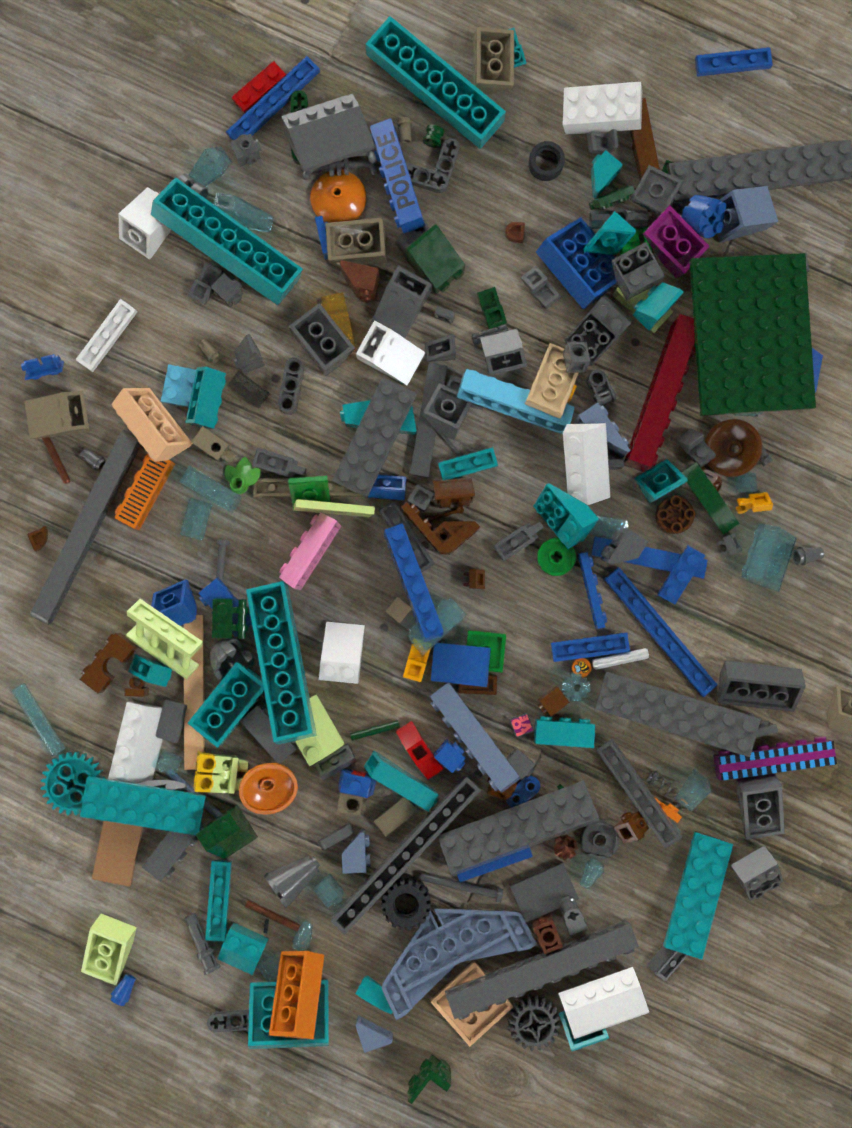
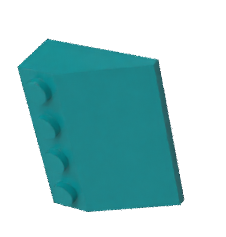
M321 980L314 1039L269 1035L276 982L250 983L249 1049L329 1046L328 980Z

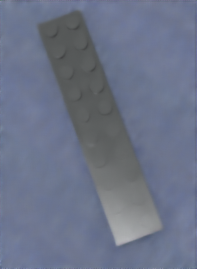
M851 139L669 163L667 165L668 174L683 181V185L673 203L689 201L694 195H703L711 198L722 197L736 189L768 186V190L852 179Z

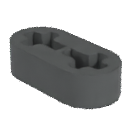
M350 823L345 824L318 840L321 849L325 850L353 834L354 830Z

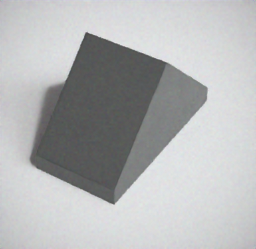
M450 334L426 342V362L455 360V335Z

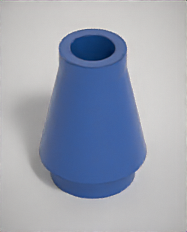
M125 974L124 978L112 991L110 1000L120 1006H124L126 1002H129L136 978L130 974Z

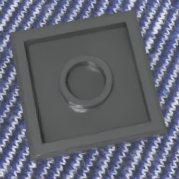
M649 165L630 201L661 215L673 203L683 185V181Z

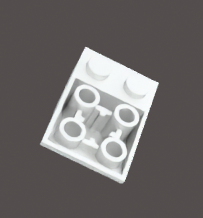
M374 320L356 356L361 362L407 386L425 352L393 330Z

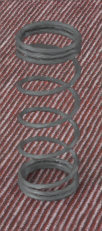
M652 772L647 778V783H651L650 786H652L655 781L663 778L662 785L657 791L669 783L670 788L664 797L672 790L677 789L676 796L671 803L678 796L684 795L676 805V808L682 809L687 804L689 798L685 794L677 795L678 788L671 789L670 782L664 784L665 779L663 776L658 778L659 772Z

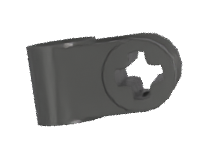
M425 220V226L419 228V230L424 229V232H417L416 229L405 234L402 233L395 241V245L406 255V248L429 230L428 223Z
M600 369L592 371L588 375L586 382L594 403H598L601 406L610 401L615 402L616 395L605 372ZM593 375L600 377L601 382L599 384L593 382Z
M571 896L562 898L559 902V907L569 935L572 936L587 930V924L582 912L578 908L576 900Z

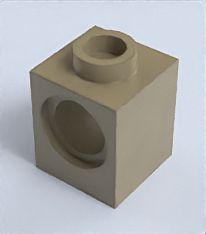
M340 792L337 813L360 816L361 811L366 809L367 799ZM355 799L358 802V806L352 808L348 805L347 801Z

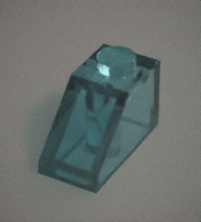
M222 147L207 148L201 154L189 176L195 179V183L200 182L204 186H208L224 175L232 161Z

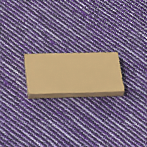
M550 343L525 405L561 419L578 373L566 372L563 357L565 349Z

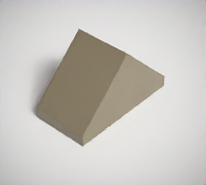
M397 597L386 612L412 634L416 635L419 632V628L411 607Z

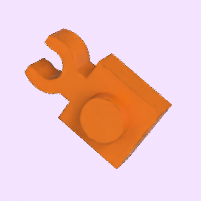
M655 798L666 815L678 823L682 818L678 814L679 809L670 803L667 806Z

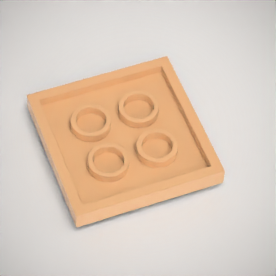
M475 960L431 999L434 1007L469 1047L514 1007L512 1002L507 999L503 1004L488 1006V1009L483 1012L475 1011L470 1013V1016L465 1019L459 1020L457 1018L454 1020L445 990L486 975Z

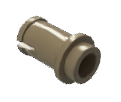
M401 117L397 123L400 129V143L402 144L412 142L410 128L412 122L409 117Z
M203 339L201 342L204 345L199 343L198 348L208 357L207 360L209 362H218L221 359L220 351L216 350L207 339Z

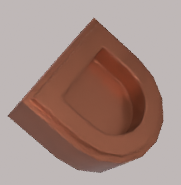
M509 223L505 230L506 238L511 242L523 243L525 223Z

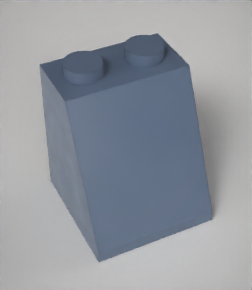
M768 186L736 189L722 197L720 200L726 203L723 219L724 227L720 233H717V236L721 243L764 231L776 224L778 219Z

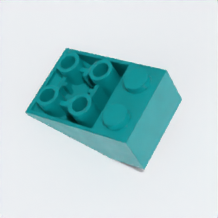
M550 483L546 484L533 505L537 513L541 515L567 549L584 541L599 520L587 504Z

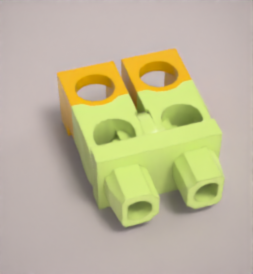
M198 751L197 771H195L193 790L195 792L234 794L235 791H239V785L242 778H236L237 771L247 772L248 761L239 759L236 755L212 754Z

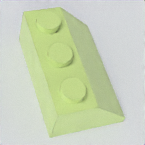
M317 694L310 698L317 736L295 741L309 766L345 745Z

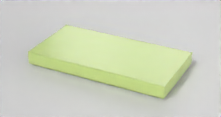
M297 499L294 503L293 511L371 517L374 515L375 507Z

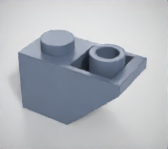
M362 829L342 852L343 874L366 873L367 866L371 864L370 854L366 853V847L370 846L369 835H366L365 829Z

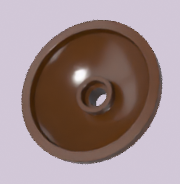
M739 419L722 421L710 430L705 439V443L716 454L715 458L708 462V465L720 475L727 477L742 476L751 471L761 458L763 447L761 436L756 428L746 421ZM738 446L739 451L735 453L733 448Z

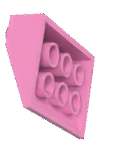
M321 512L319 516L316 514L310 522L312 527L309 531H305L300 538L301 544L298 548L295 547L290 554L291 560L288 564L284 563L279 571L281 573L279 578L294 589L301 590L341 528L338 521Z

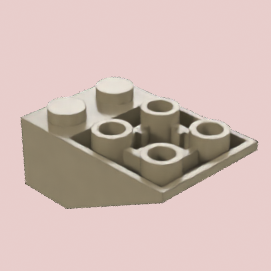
M83 390L63 392L24 401L30 439L90 432Z

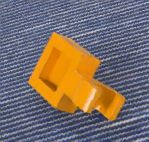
M768 492L748 494V498L737 499L739 506H736V511L739 514L745 513L749 509H752L753 512L772 510L773 503Z

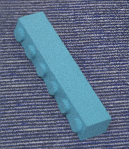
M466 369L457 393V398L563 434L567 424H571L575 408L566 404L562 417L559 419L525 405L530 390L522 389L512 383H505L494 377H488Z

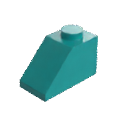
M606 150L602 155L598 154L592 161L591 181L594 199L599 197L620 173L623 166L620 161Z
M135 654L128 672L147 683L166 687L171 678L172 669L163 663Z

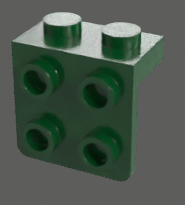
M431 1055L429 1059L426 1058L422 1062L420 1072L417 1076L414 1074L408 1082L409 1090L407 1094L410 1104L415 1101L430 1080L444 1091H448L451 1087V1068L445 1060H439L434 1055Z

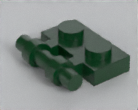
M633 185L613 190L604 196H599L589 203V208L591 210L596 208L604 210L613 206L612 202L618 201L620 203L630 199L629 195L635 193Z
M213 598L212 638H232V631H238V639L246 638V631H248V625L246 624V614L248 613L246 599H239L238 607L233 606V599ZM233 613H238V624H233Z

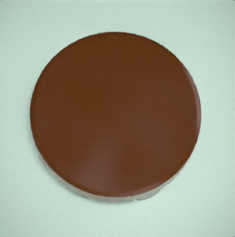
M678 495L662 500L655 511V519L658 526L669 534H680L688 530L696 515L691 503Z

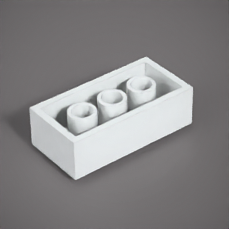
M641 82L564 88L563 127L566 135L609 132L612 129L617 131L641 129Z

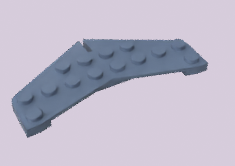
M434 908L441 923V926L438 927L430 911L426 921L421 923L382 984L383 993L396 1020L405 1016L458 963L514 951L528 950L537 945L523 916L517 911Z

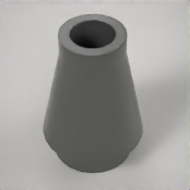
M798 547L793 551L794 562L801 566L824 557V551L821 547Z

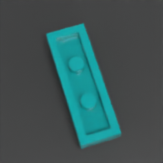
M492 447L439 462L438 466L442 480H450L498 467V463Z

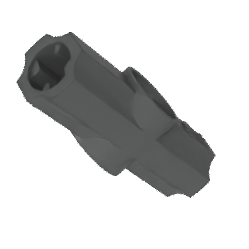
M623 208L614 210L633 228L648 226L647 210H625ZM590 211V229H600L614 211Z

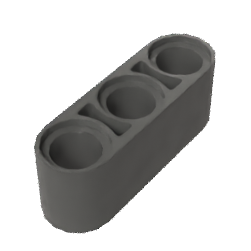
M296 357L289 358L286 361L278 399V406L286 415H292L297 410L304 376V366L301 360ZM294 364L300 365L299 370L296 372L290 371L291 366ZM289 383H296L295 389L287 390ZM286 401H291L292 407L285 409L283 404Z

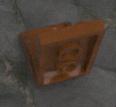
M405 503L401 507L402 512L438 554L450 555L480 529V526L475 521L443 522L432 532L433 526L426 518L422 520L419 517L420 511L414 504L409 505ZM445 534L447 538L443 540L440 535Z

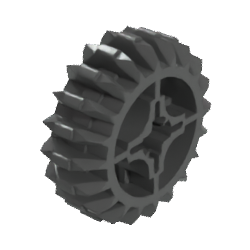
M536 994L534 999L527 995V1001L520 998V1005L514 1003L515 1010L511 1009L509 1011L511 1016L507 1018L508 1023H510L508 1030L512 1031L511 1038H516L517 1045L522 1043L524 1049L529 1045L531 1051L534 1050V1046H537L538 1050L541 1051V1045L544 1044L548 1048V1041L554 1043L555 1039L553 1036L559 1035L557 1029L561 1027L558 1022L560 1016L556 1014L557 1008L552 1007L551 1001L546 1002L545 997L538 1000V995ZM534 1009L542 1010L547 1015L537 1014ZM528 1011V1015L519 1021L522 1014ZM532 1015L534 1016V1020H536V1030L532 1025ZM544 1027H547V1029L540 1034V1030ZM521 1030H524V1032L530 1031L534 1036L526 1035Z

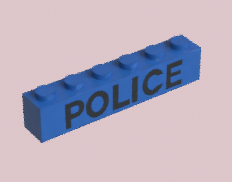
M390 118L371 125V137L377 148L374 153L377 162L381 161L382 166L379 167L382 178H386L387 183H384L387 195L391 194L392 197L389 200L392 211L396 210L397 216L394 217L397 228L401 227L405 234L424 227L423 216L392 119Z
M403 523L385 529L384 538L423 642L441 637L444 631Z

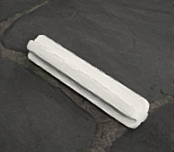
M644 648L592 660V666L597 670L648 659L649 653Z

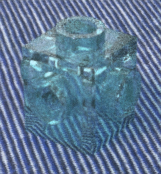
M570 673V677H565V681H562V693H564V696L570 697V701H582V698H587V693H590V682H587V678L582 677L580 673ZM576 684L580 685L579 691L574 690Z

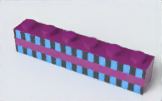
M825 736L814 737V741L808 742L807 739L795 740L794 744L778 742L773 747H769L767 744L758 745L757 749H752L750 757L728 750L718 751L719 754L713 755L716 778L721 781L837 764L834 741L826 739Z

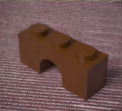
M122 633L111 634L105 642L107 645L103 650L100 649L93 658L95 660L93 663L87 665L81 673L83 676L79 680L97 694L103 693L115 678L107 669L108 661L114 657L121 663L127 662L138 648L136 644Z

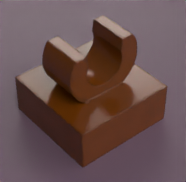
M469 569V572L463 574V576H469V583H463L464 586L469 587V589H485V570Z
M130 678V687L125 688L124 696H149V688H143L146 682L140 679V685L137 686L135 685V678Z

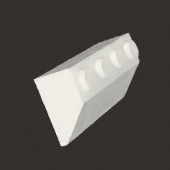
M606 423L567 424L563 431L567 493L587 505L610 498Z
M137 701L126 703L108 779L134 784L153 780L163 739L156 737L163 707Z
M633 967L559 993L574 1039L649 1013Z

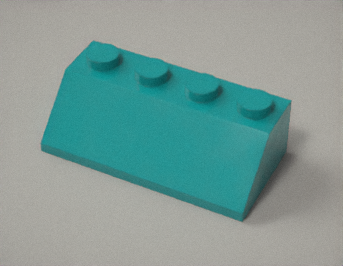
M236 662L187 724L217 748L220 747L263 695L262 678L252 670Z

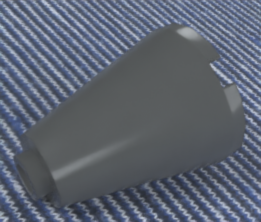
M307 855L266 873L264 877L281 903L287 908L317 875L320 864L314 856L310 858Z

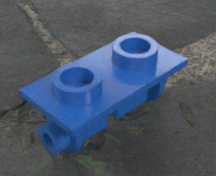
M52 354L41 357L43 364H40L38 358L24 361L21 364V368L23 371H26L25 380H35L42 376L57 375L63 372L64 361H61L59 355Z

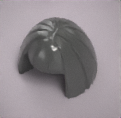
M234 637L220 639L213 646L210 654L213 673L220 681L236 662L251 669V665L255 661L253 655L243 648L240 641Z

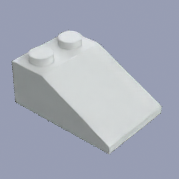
M326 622L319 680L359 683L365 625Z

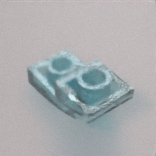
M596 515L599 520L589 534L611 538L616 529H620V527L627 528L628 520Z

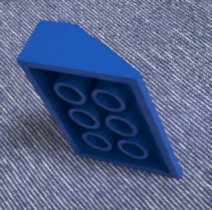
M580 217L547 237L536 253L584 310L616 286L617 281L611 262L615 259L613 255L584 252L583 248L593 238L595 233Z

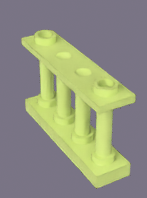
M141 599L127 611V616L137 623L126 634V638L185 679H188L199 667V664L193 661L191 657L202 647L203 641Z

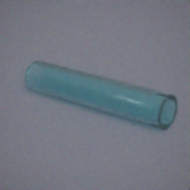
M24 683L11 691L50 755L53 757L65 750V746L26 684Z

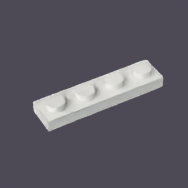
M120 299L76 358V361L94 372L136 315L137 310Z

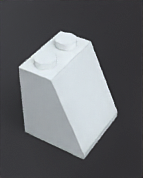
M147 187L118 215L119 239L150 260L171 229L150 215L152 202L159 193Z

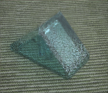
M693 769L675 799L689 811H692L711 792L710 781L696 769Z

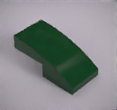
M492 287L477 292L476 294L488 328L491 329L506 324L507 320L496 288Z

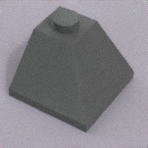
M439 383L423 415L438 433L455 440L472 403L457 398V391Z

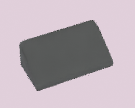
M174 700L164 701L156 731L157 738L178 743L187 709L186 704Z
M662 947L648 963V967L663 981H667L688 955Z

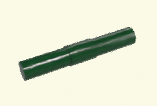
M398 720L350 733V737L354 741L400 728Z

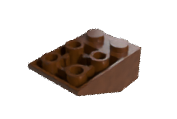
M472 478L433 481L435 506H439V509L451 508V504H458V507H466L473 503L475 491Z

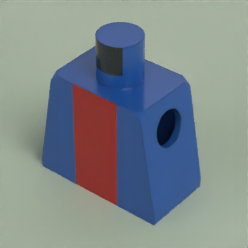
M345 768L341 770L338 789L342 793L368 798L374 794L376 780L371 778L368 773Z

